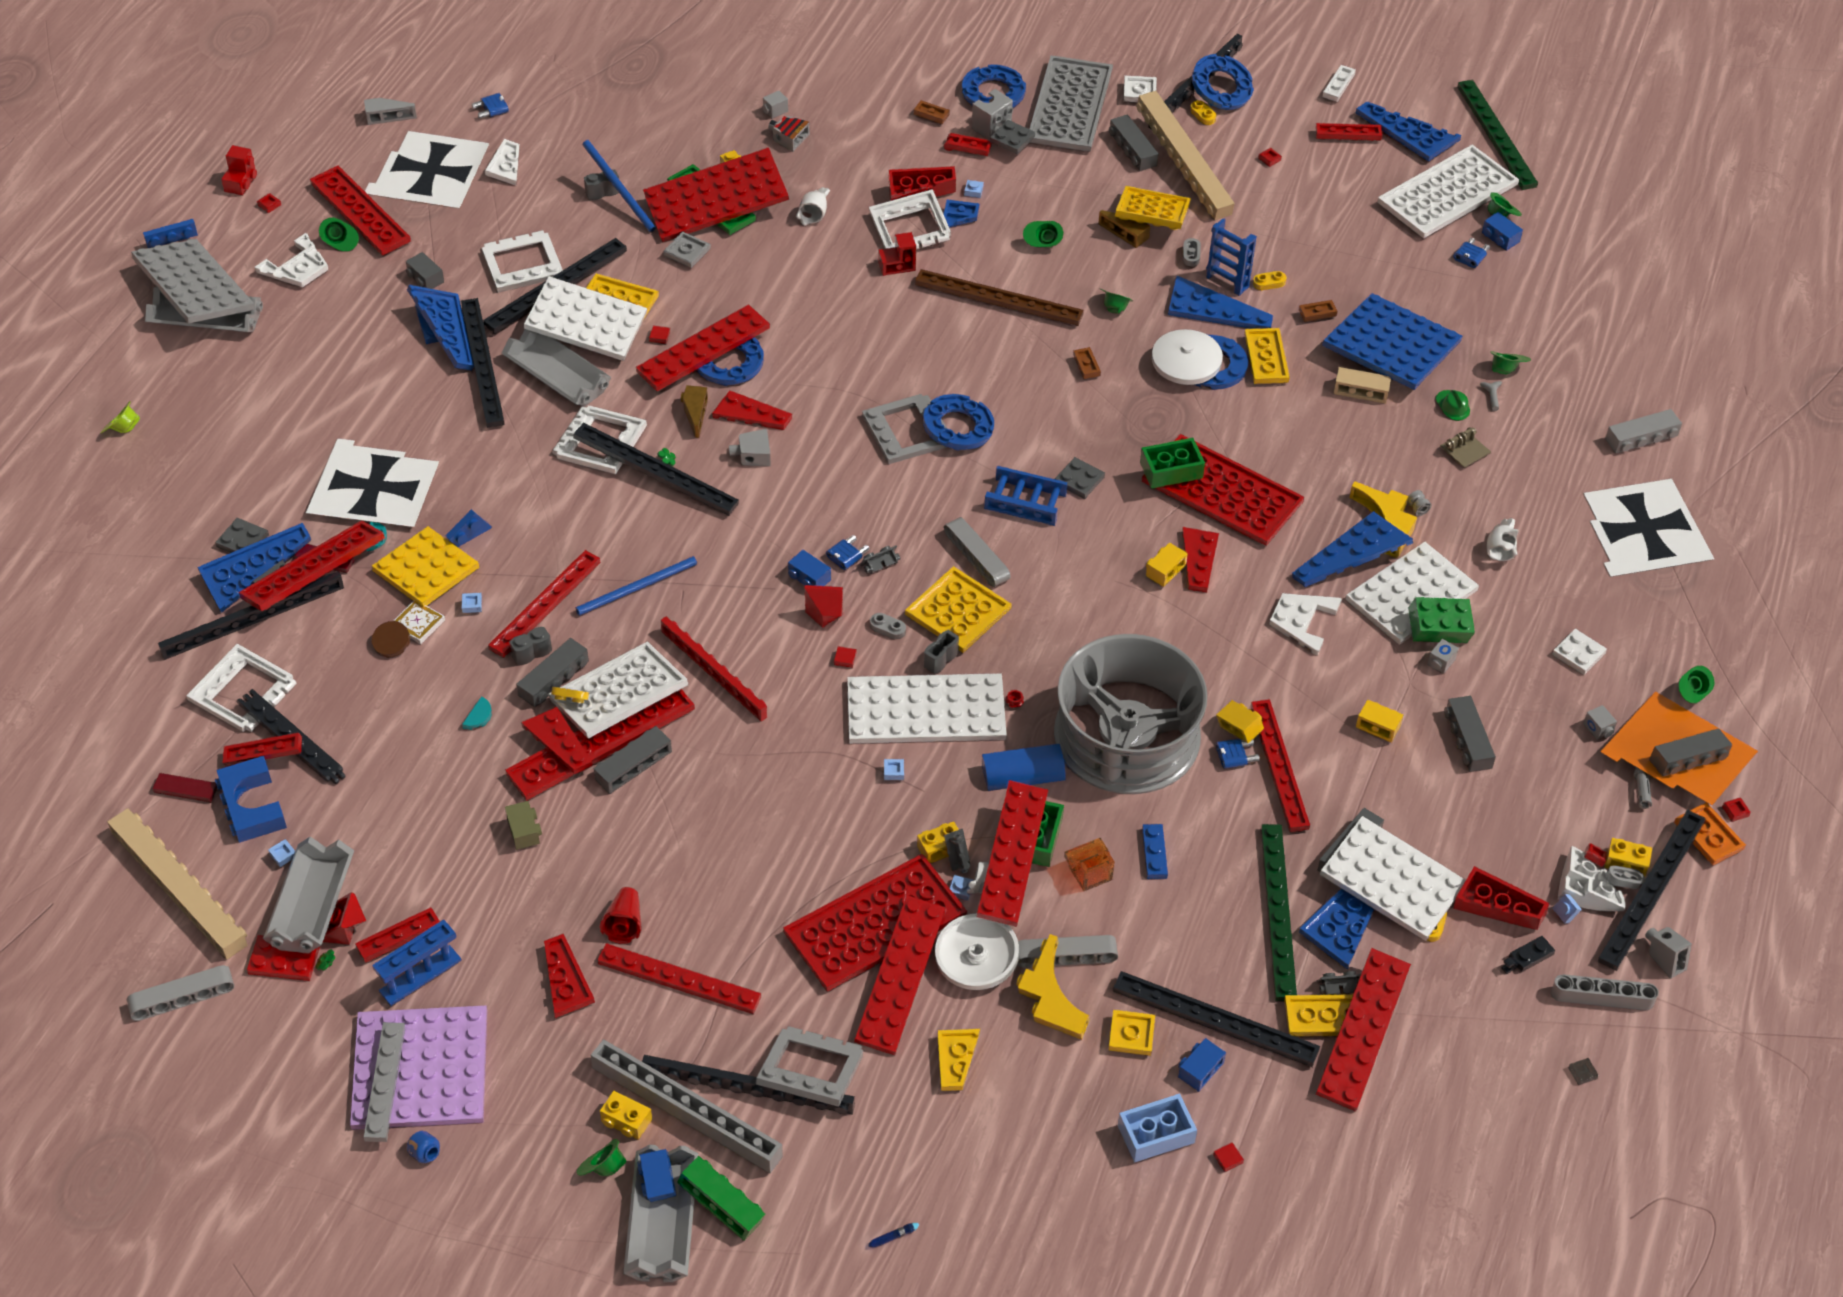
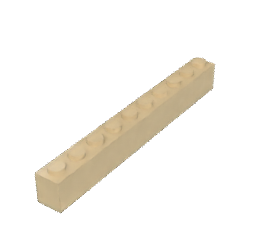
M1157 91L1139 95L1138 103L1136 104L1138 112L1142 114L1145 122L1149 124L1153 134L1158 137L1160 144L1165 147L1169 157L1173 159L1176 167L1182 172L1184 179L1189 182L1192 190L1198 195L1200 202L1207 208V212L1214 220L1232 215L1235 203Z
M127 808L107 821L114 837L226 960L248 946L245 939L247 937L245 930L241 926L237 927L235 925L233 917L229 913L225 914L223 912L221 904L217 900L213 901L211 899L212 896L205 887L202 889L199 886L198 879L194 875L190 876L188 874L186 866L182 862L178 863L176 861L177 858L171 850L167 851L165 849L163 841L159 837L156 839L153 836L152 829L148 825L144 826L142 824L143 821L137 813L133 814Z

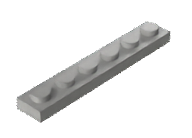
M383 1022L364 1132V1140L368 1142H387L406 1028L405 1023Z

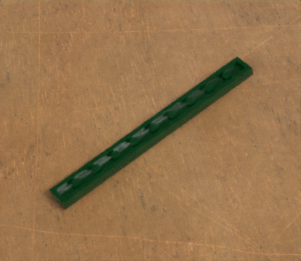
M1474 80L1458 82L1457 88L1511 174L1519 179L1518 185L1521 190L1537 188L1538 181Z
M1262 824L1261 838L1275 1001H1284L1285 995H1297L1282 824Z

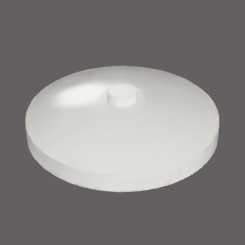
M1175 330L1164 334L1156 341L1152 350V363L1156 371L1167 380L1185 385L1199 384L1210 380L1219 372L1222 365V350L1219 344L1207 334L1195 330Z
M977 913L964 915L950 922L939 934L935 946L936 962L943 976L954 985L969 990H983L999 985L1013 973L1019 959L1018 939L1012 928L1006 924L976 917Z

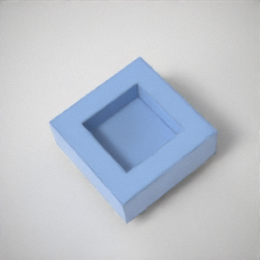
M967 180L964 196L981 198L984 182Z
M462 594V612H482V594Z
M884 759V780H904V759Z
M286 839L268 849L269 855L279 867L290 862L295 854V850Z
M954 875L950 889L957 898L968 901L970 894H967V890L970 889L969 883L973 879Z
M1565 894L1553 907V910L1564 923H1570L1582 910L1570 894Z

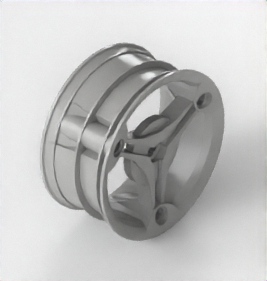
M1118 634L1106 636L1086 644L1066 662L1058 682L1060 708L1055 719L1054 738L1055 744L1060 743L1064 763L1074 774L1085 782L1106 791L1121 794H1142L1163 789L1178 781L1188 772L1194 764L1200 749V722L1207 706V688L1199 668L1184 652L1172 644L1154 637L1138 634ZM1115 682H1132L1147 685L1160 690L1177 703V708L1150 709L1138 701L1119 700L1105 691L1102 685ZM1089 704L1100 715L1099 732L1107 744L1087 735L1075 724L1069 715L1073 706ZM1171 730H1179L1183 734L1166 745L1143 749L1154 741L1157 734Z

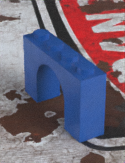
M264 756L216 770L219 777L215 779L218 790H223V793L220 794L223 806H228L224 810L228 821H233V824L229 826L232 835H237L239 843L287 828L279 801L257 808H245L237 804L240 796L246 791L272 783Z

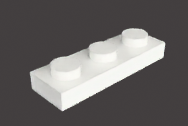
M1341 65L1324 90L1323 97L1338 102L1354 77L1356 69Z

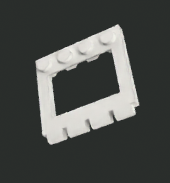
M933 190L869 207V212L885 249L895 247V243L890 238L884 220L927 208L931 209L939 230L914 237L916 249H919L920 244L922 248L934 245L935 240L938 243L950 240V228Z
M542 230L531 233L532 236L530 237L529 234L516 236L515 240L512 238L499 240V244H496V241L484 244L482 253L498 293L545 282L548 276L553 277L563 271L548 233H544ZM542 243L549 264L506 274L500 273L493 255L494 253Z
M589 405L587 408L581 407L575 416L576 418L572 420L567 428L568 430L564 432L552 453L560 460L616 474L623 464L622 462L610 456L602 459L575 452L574 450L580 441L573 438L574 432L583 422L591 426L593 421L598 419L626 427L618 439L634 447L646 428L647 422L643 419Z
M236 644L187 694V700L242 732L245 730L252 732L259 722L250 714L246 713L244 717H241L212 699L247 663L278 680L263 696L274 707L285 697V693H288L297 683L293 680L292 674Z

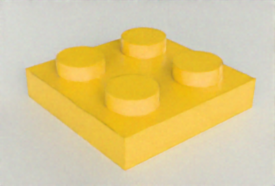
M1113 1009L1109 1050L1151 1056L1155 1015Z

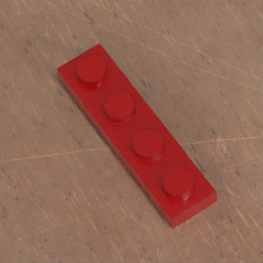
M1316 123L1315 127L1316 139L1381 141L1382 139L1381 125Z
M293 733L224 746L223 764L225 767L261 756H264L265 760L300 754L302 736L300 733Z
M432 907L355 943L363 961L367 963L406 944L440 921Z

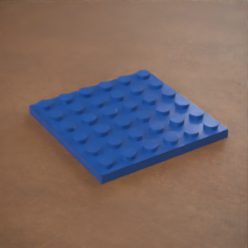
M1371 293L1323 340L1322 346L1415 390L1461 342L1463 336L1426 319L1424 316L1415 314L1409 309L1400 307L1394 302Z

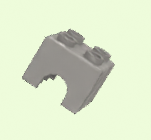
M996 89L988 93L992 96L989 103L977 100L973 103L972 129L988 140L1007 120L1012 121L1013 100Z

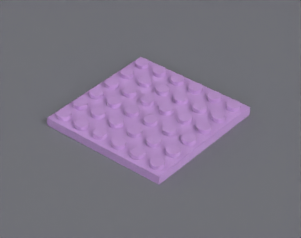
M486 1005L358 1012L350 1120L351 1130L365 1129L383 1022L405 1023L406 1027L389 1128L484 1123L487 1036Z

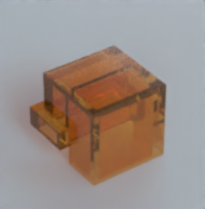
M1101 837L1064 852L1069 869L1083 891L1113 880L1115 861Z

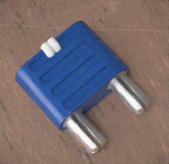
M500 93L481 98V101L471 104L473 109L481 106L485 109V111L478 113L479 118L493 117L509 112L507 103Z
M1470 238L1454 253L1453 258L1469 267L1476 268L1486 257V252L1490 246L1485 244L1483 248L1473 245L1475 239Z
M852 535L846 540L842 539L827 550L826 555L841 569L846 570L859 561L864 553L869 551V546L864 545L859 550L851 544L857 538Z
M1238 738L1216 742V750L1223 769L1245 766L1248 762L1259 761L1258 754L1246 756L1243 748L1253 746L1254 741L1251 740L1249 743H1246Z

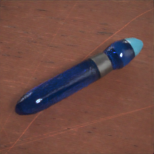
M908 1223L903 1227L874 1238L869 1242L868 1246L871 1248L878 1247L905 1234H910L918 1228L919 1224Z

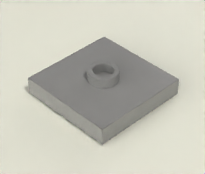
M682 232L663 251V255L692 268L711 249V244Z

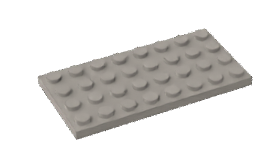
M1051 55L1029 128L1035 131V137L1030 143L1091 152L1113 65Z
M189 239L179 243L173 242L163 246L157 245L153 248H142L131 252L132 259L188 324L255 310L253 301L197 239Z

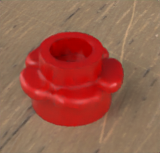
M1011 690L1005 697V702L1008 703L1009 707L1016 708L1024 704V696L1018 690Z

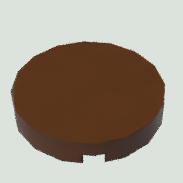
M388 621L375 629L371 642L377 653L383 657L391 658L404 652V649L410 644L411 636L403 623Z

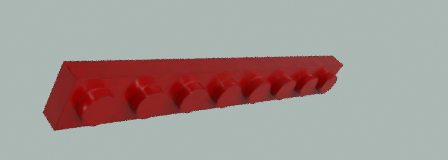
M585 550L488 644L489 650L504 658L511 652L509 642L514 637L527 634L534 629L601 563L600 558Z
M667 616L660 620L661 632L757 719L762 722L767 718L766 703L762 699L759 700L750 688H746L738 677L730 674L728 669L724 665H720L712 654H708L700 643H696L687 632L682 631L675 621H671Z
M1270 699L1253 701L1250 707L1252 712L1256 711L1262 717L1261 721L1264 729L1259 733L1289 831L1309 830L1308 816Z
M607 943L598 958L599 965L753 1015L761 999V993Z

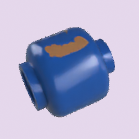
M423 1130L414 1133L407 1143L408 1154L424 1164L435 1160L440 1151V1143L437 1138Z

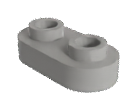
M1186 239L1183 245V262L1191 267L1200 263L1201 244L1197 239Z
M876 613L870 618V627L877 633L892 639H901L906 634L905 623L883 613Z
M1611 866L1605 874L1608 882L1613 886L1640 889L1645 881L1644 875L1632 868Z

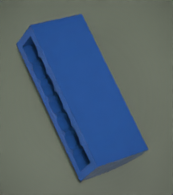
M1060 743L982 754V770L988 791L1007 789L1009 780L1027 785L1066 780L1065 763Z

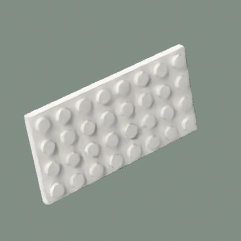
M1470 145L1379 196L1377 202L1422 238H1425L1490 201L1491 192L1502 194L1518 185L1519 179L1474 145Z
M1002 673L848 677L849 744L1006 740Z

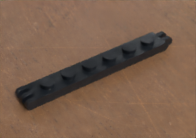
M251 689L249 691L252 698L248 694H244L242 697L245 701L241 698L236 700L241 708L275 737L300 733L302 736L301 753L295 755L326 782L331 780L334 784H338L340 781L336 776L341 780L346 777L342 772L343 767L255 690Z

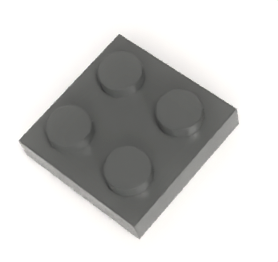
M1007 120L990 137V142L1018 155L1035 137V131Z
M1074 457L1055 479L1067 482L1068 491L1086 499L1105 478V472Z
M236 518L215 543L217 548L232 553L267 538L269 532L262 527Z

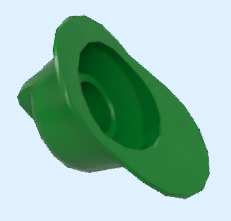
M1491 192L1488 211L1492 216L1497 212L1506 218L1510 214L1522 216V213L1503 196Z
M334 217L327 218L319 226L321 239L338 250L351 251L358 244L359 236L356 229L340 219Z
M1055 221L1030 222L1023 230L1024 240L1033 247L1049 248L1056 246L1061 242L1064 234L1062 226Z
M1099 288L1105 292L1104 305L1110 313L1119 314L1125 311L1129 302H1133L1130 298Z
M1490 351L1493 354L1492 371L1500 374H1510L1515 371L1520 362L1531 361L1529 357L1523 355Z
M1443 390L1436 395L1438 405L1448 418L1462 421L1470 415L1469 401L1464 393L1456 390Z
M1704 666L1691 668L1682 675L1678 683L1681 696L1689 703L1700 702L1713 690L1715 685L1712 672Z
M614 1139L610 1141L604 1148L588 1157L578 1167L577 1175H586L592 1171L601 1176H609L616 1173L627 1161L618 1148L619 1140Z

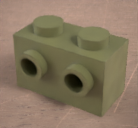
M529 801L506 806V817L516 850L540 844L541 827L539 823L535 824L537 819L535 808L530 807Z

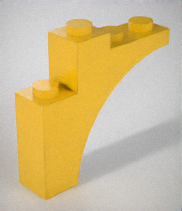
M1354 481L1351 487L1350 499L1362 504L1369 511H1374L1405 534L1411 536L1415 529L1417 517L1404 512L1408 499L1407 495L1394 490L1387 494ZM1406 544L1399 546L1398 550L1394 552L1387 551L1385 554L1398 558Z
M1049 934L1048 939H1044L1041 944L1040 951L1042 953L1040 958H1036L1033 963L1032 970L1034 971L1026 969L1024 974L1019 975L1016 985L1018 986L1019 994L1039 1001L1035 1002L1032 1009L1035 1022L1082 1040L1090 1021L1089 1015L1071 1004L1057 983L1054 973V959L1059 942L1057 936Z

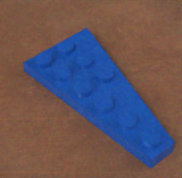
M1365 102L1356 108L1357 115L1372 125H1381V130L1428 162L1461 140V135L1457 133L1455 135L1447 133L1448 130L1443 128L1441 130L1435 129L1432 124L1412 117L1400 116L1401 113L1398 112L1391 113L1385 111L1384 107L1370 102Z
M1180 276L1176 277L1168 315L1249 329L1271 328L1273 315Z
M409 285L407 288L408 293L454 367L472 371L474 363L459 295L457 293Z
M1373 511L1292 572V578L1304 587L1326 579L1330 574L1335 572L1337 574L1342 573L1347 567L1352 566L1354 568L1379 558L1382 553L1387 551L1394 552L1398 550L1399 546L1404 544L1407 546L1413 544V538Z
M300 523L197 568L218 609L222 613L240 598V591L254 584L253 580L281 560L284 562L309 543L311 537L304 524Z
M1341 888L1300 927L1299 933L1348 970L1374 912V908Z

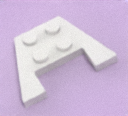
M305 233L294 240L295 246L302 250V252L280 267L266 259L255 266V271L274 279L304 287L326 272L328 265L316 250L313 242L310 241L308 234Z
M1282 593L1269 625L1287 637H1293L1298 641L1299 645L1302 647L1307 646L1312 650L1313 654L1318 656L1324 639L1306 633L1316 609L1336 615L1341 604V598Z

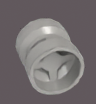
M1416 490L1408 496L1407 503L1410 507H1413V511L1417 516H1422L1431 509L1432 505L1428 499H1425L1422 491Z

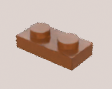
M920 100L914 108V115L943 124L950 115V110Z
M1332 300L1299 305V312L1304 322L1336 317L1338 313Z
M1090 347L1073 350L1074 359L1083 379L1101 376V370Z

